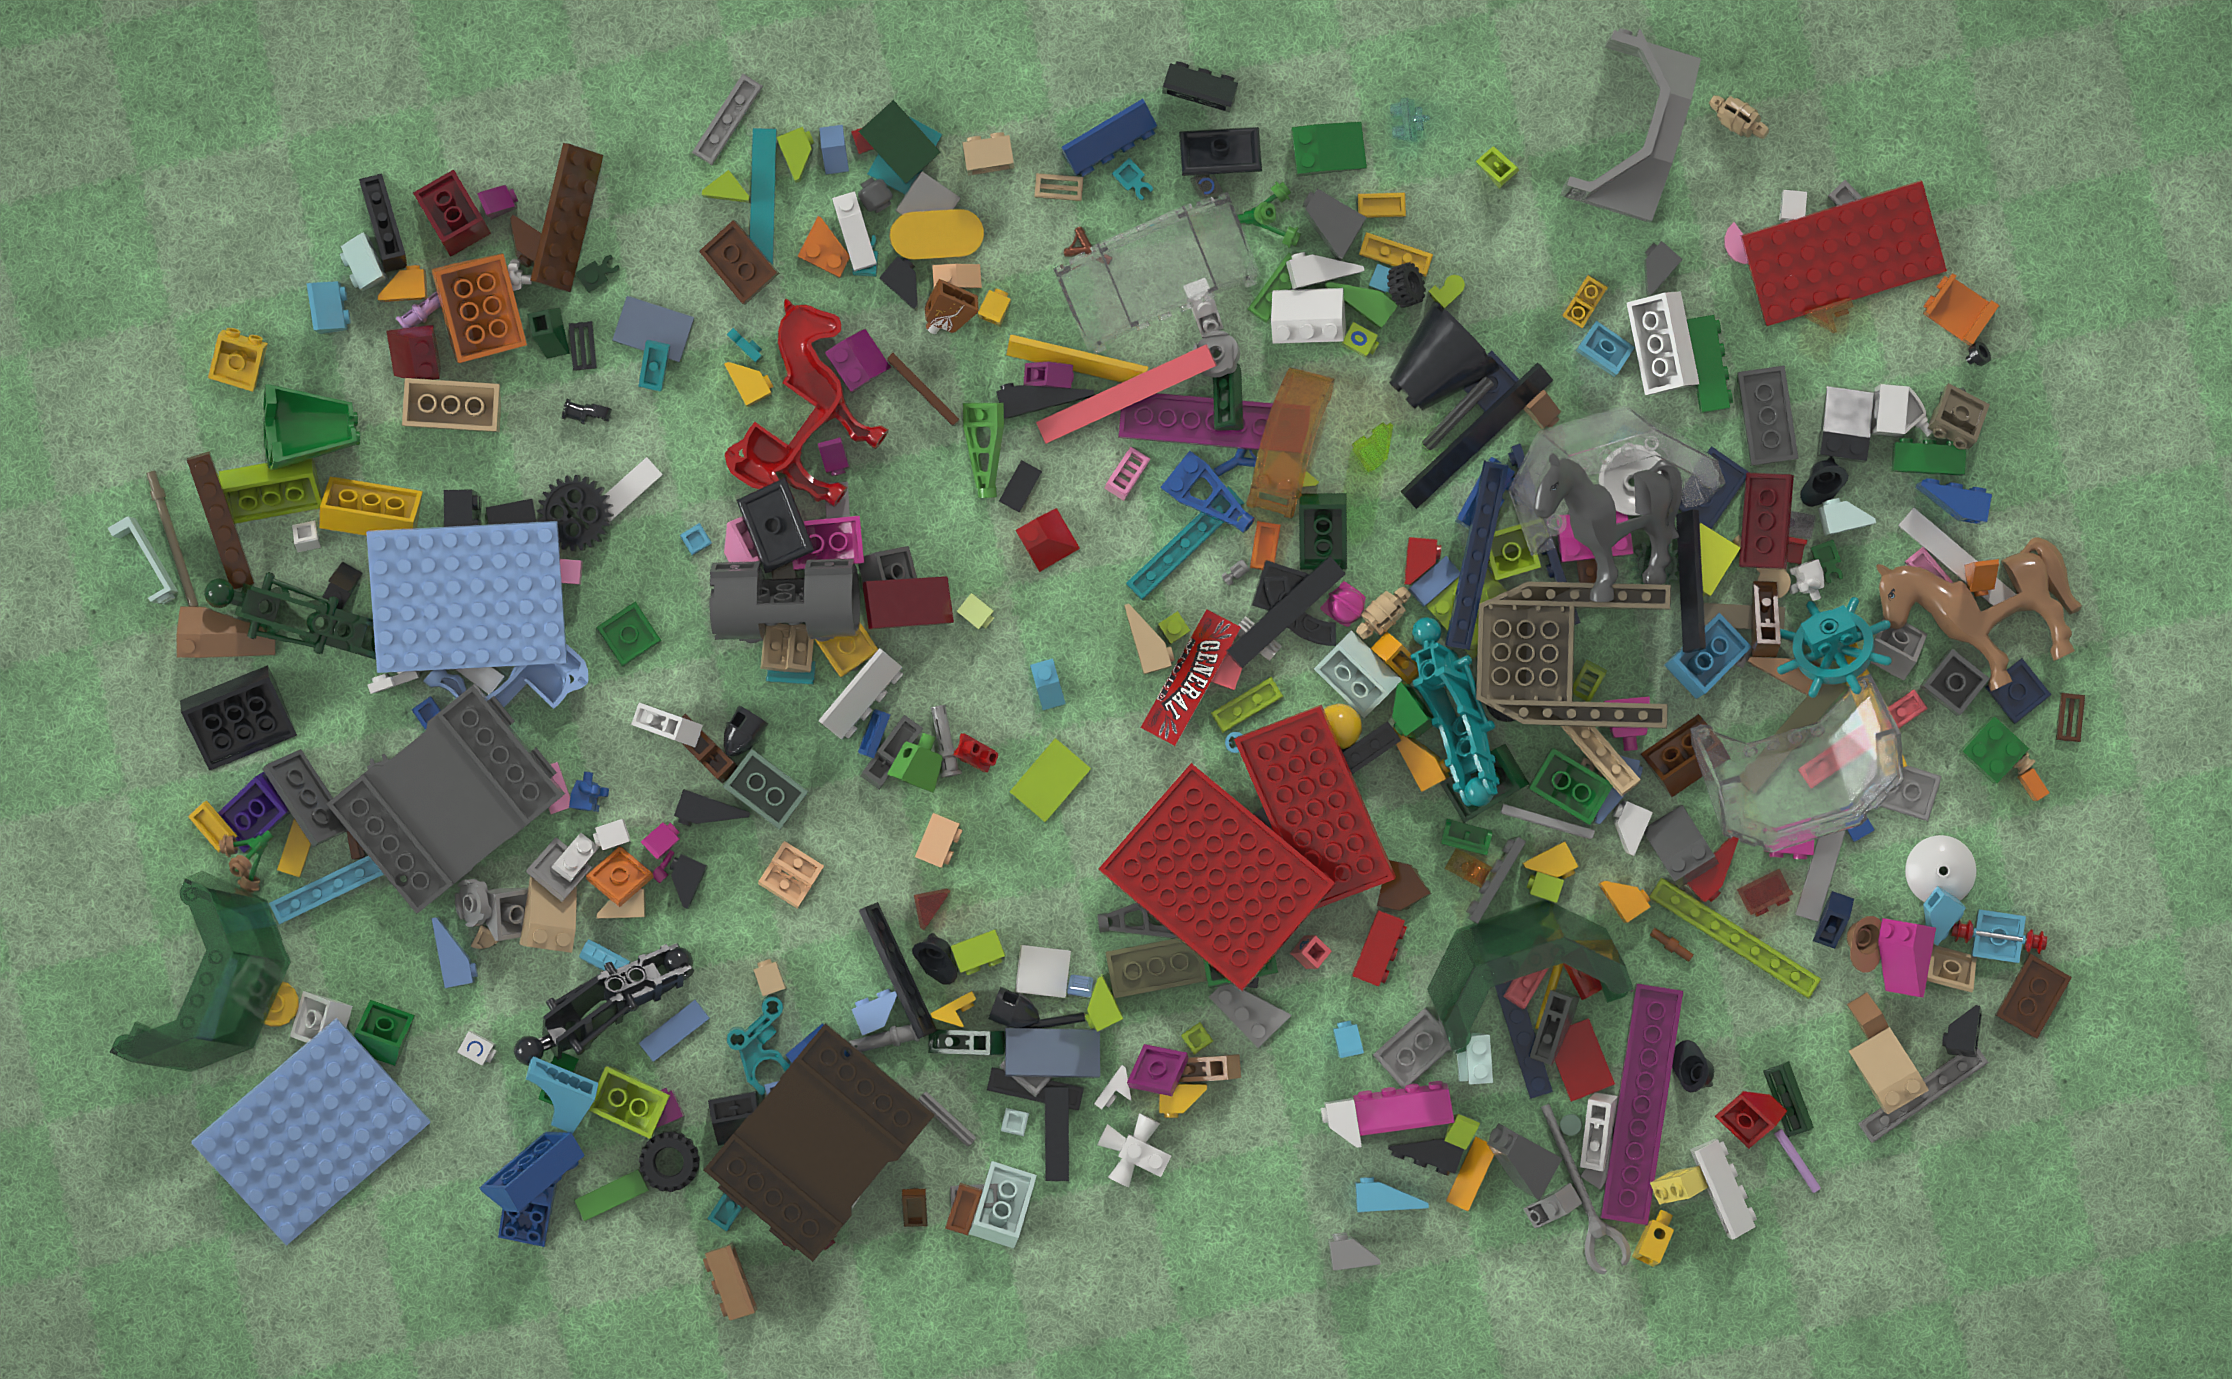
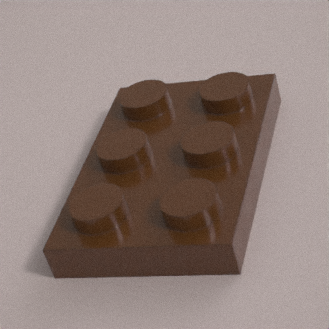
M732 220L699 251L744 305L780 274L735 220Z
M2029 954L1995 1016L2037 1039L2072 977L2038 957Z

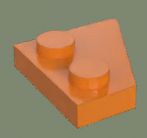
M818 216L798 257L840 278L850 256L823 219Z

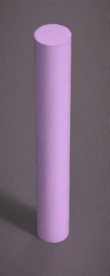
M1782 1128L1775 1132L1774 1135L1811 1191L1815 1193L1821 1189Z

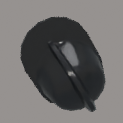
M1829 457L1827 460L1819 461L1810 469V477L1800 491V498L1806 506H1818L1823 504L1822 502L1833 499L1848 481L1849 475L1847 471L1839 467L1834 458Z
M931 933L923 942L913 946L912 954L927 975L943 985L955 982L957 969L951 960V946L947 941L937 937L935 933Z
M1684 1040L1678 1043L1674 1050L1672 1068L1684 1090L1692 1093L1705 1087H1712L1715 1072L1713 1064L1705 1058L1695 1042Z

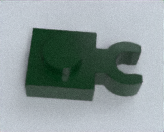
M612 255L606 256L601 265H598L594 260L576 272L577 277L588 293L608 281L605 274L615 273L620 269L618 265L614 268L607 266L608 261L613 258Z

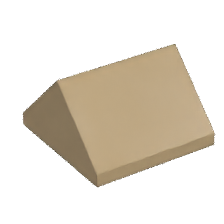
M1933 945L1927 981L1973 992L1977 957Z

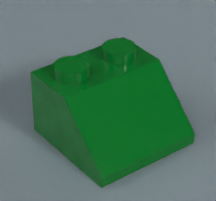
M1404 682L1397 684L1392 715L1396 723L1393 726L1401 736L1405 735L1406 737L1417 739L1433 727L1432 719L1434 716L1410 684Z
M370 1000L355 1030L354 1037L374 1059L396 1066L415 1015Z

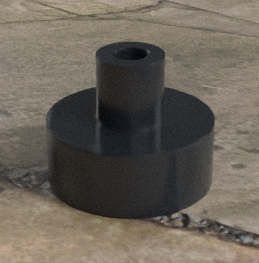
M1977 341L1969 346L1970 355L1966 356V361L1970 365L1975 363L1978 366H1983L1991 361V354L1984 343Z

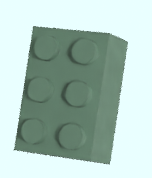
M754 749L749 751L723 786L779 830L784 827L809 794L808 790Z

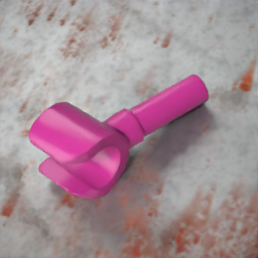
M669 850L663 862L653 871L654 879L658 883H661L668 876L663 869L667 867L675 854L671 850Z

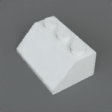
M1343 288L1273 290L1271 313L1273 344L1344 341L1346 321Z

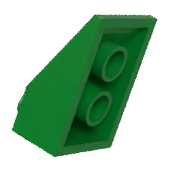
M1361 122L1292 127L1291 134L1297 177L1367 169Z
M1551 748L1527 789L1590 825L1613 786L1608 780L1558 750Z

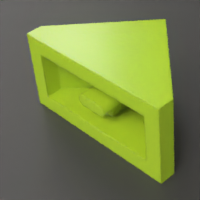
M1494 146L1476 160V163L1499 189L1519 172L1518 167Z
M729 170L702 190V196L706 198L750 203L749 195Z
M1455 1114L1453 1115L1454 1123L1448 1124L1444 1141L1466 1150L1480 1123L1463 1115Z

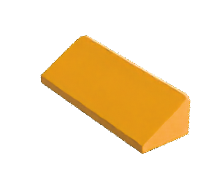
M1476 1136L1446 1199L1447 1202L1465 1211H1469L1494 1157V1153L1487 1145L1488 1142Z

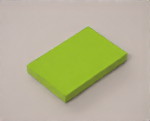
M1055 738L1009 792L1046 822L1091 768Z

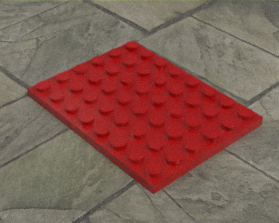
M1192 763L1098 868L1104 876L1242 992L1335 886L1334 881Z

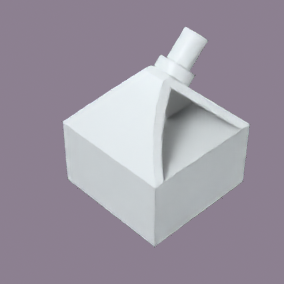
M1885 384L1875 387L1871 435L1900 437L1914 426L1917 429L1920 427L1927 437L1933 432L1928 429L1929 423L1927 422L1928 418L1926 417L1924 405L1910 387Z

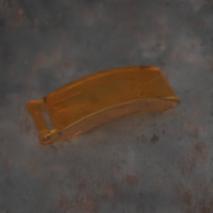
M1292 367L1288 369L1275 397L1263 432L1250 493L1246 502L1247 507H1259L1284 514V517L1290 519L1293 518L1297 499L1301 496L1305 472L1316 432L1327 404L1331 400L1334 378ZM1259 492L1288 499L1287 505L1258 498Z

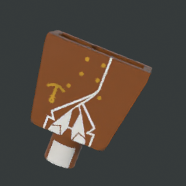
M939 279L925 304V320L928 322L926 329L932 334H937L941 328L951 333L956 332L978 313V296Z

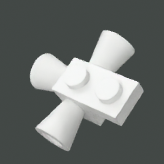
M1139 1113L1134 1135L1128 1134L1127 1138L1107 1124L1097 1145L1120 1151L1118 1156L1122 1158L1108 1178L1129 1187L1135 1165L1159 1177L1162 1176L1171 1155L1147 1143L1148 1139L1160 1125L1159 1122Z

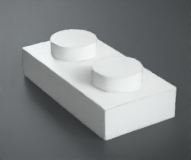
M580 833L554 863L552 869L571 882L599 847L584 834Z

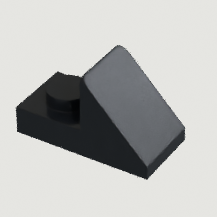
M341 562L329 578L328 582L330 583L322 597L328 600L332 596L337 597L339 601L336 608L343 610L363 573Z

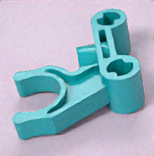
M768 995L763 999V1014L746 1030L742 1027H733L727 1033V1044L729 1047L740 1052L747 1082L760 1095L766 1092L765 1086L760 1084L755 1077V1070L760 1062L767 1059L776 1060L781 1064L784 1071L791 1065L784 1059L780 1051L762 1048V1045L777 1032L771 1023L783 1011L782 1000L776 995ZM769 1001H776L778 1003L776 1005L777 1011L769 1012L767 1010V1003ZM734 1033L736 1035L742 1034L744 1040L742 1043H733L731 1036Z

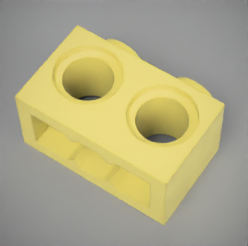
M1700 1166L1670 1171L1650 1182L1659 1204L1689 1199L1708 1188Z

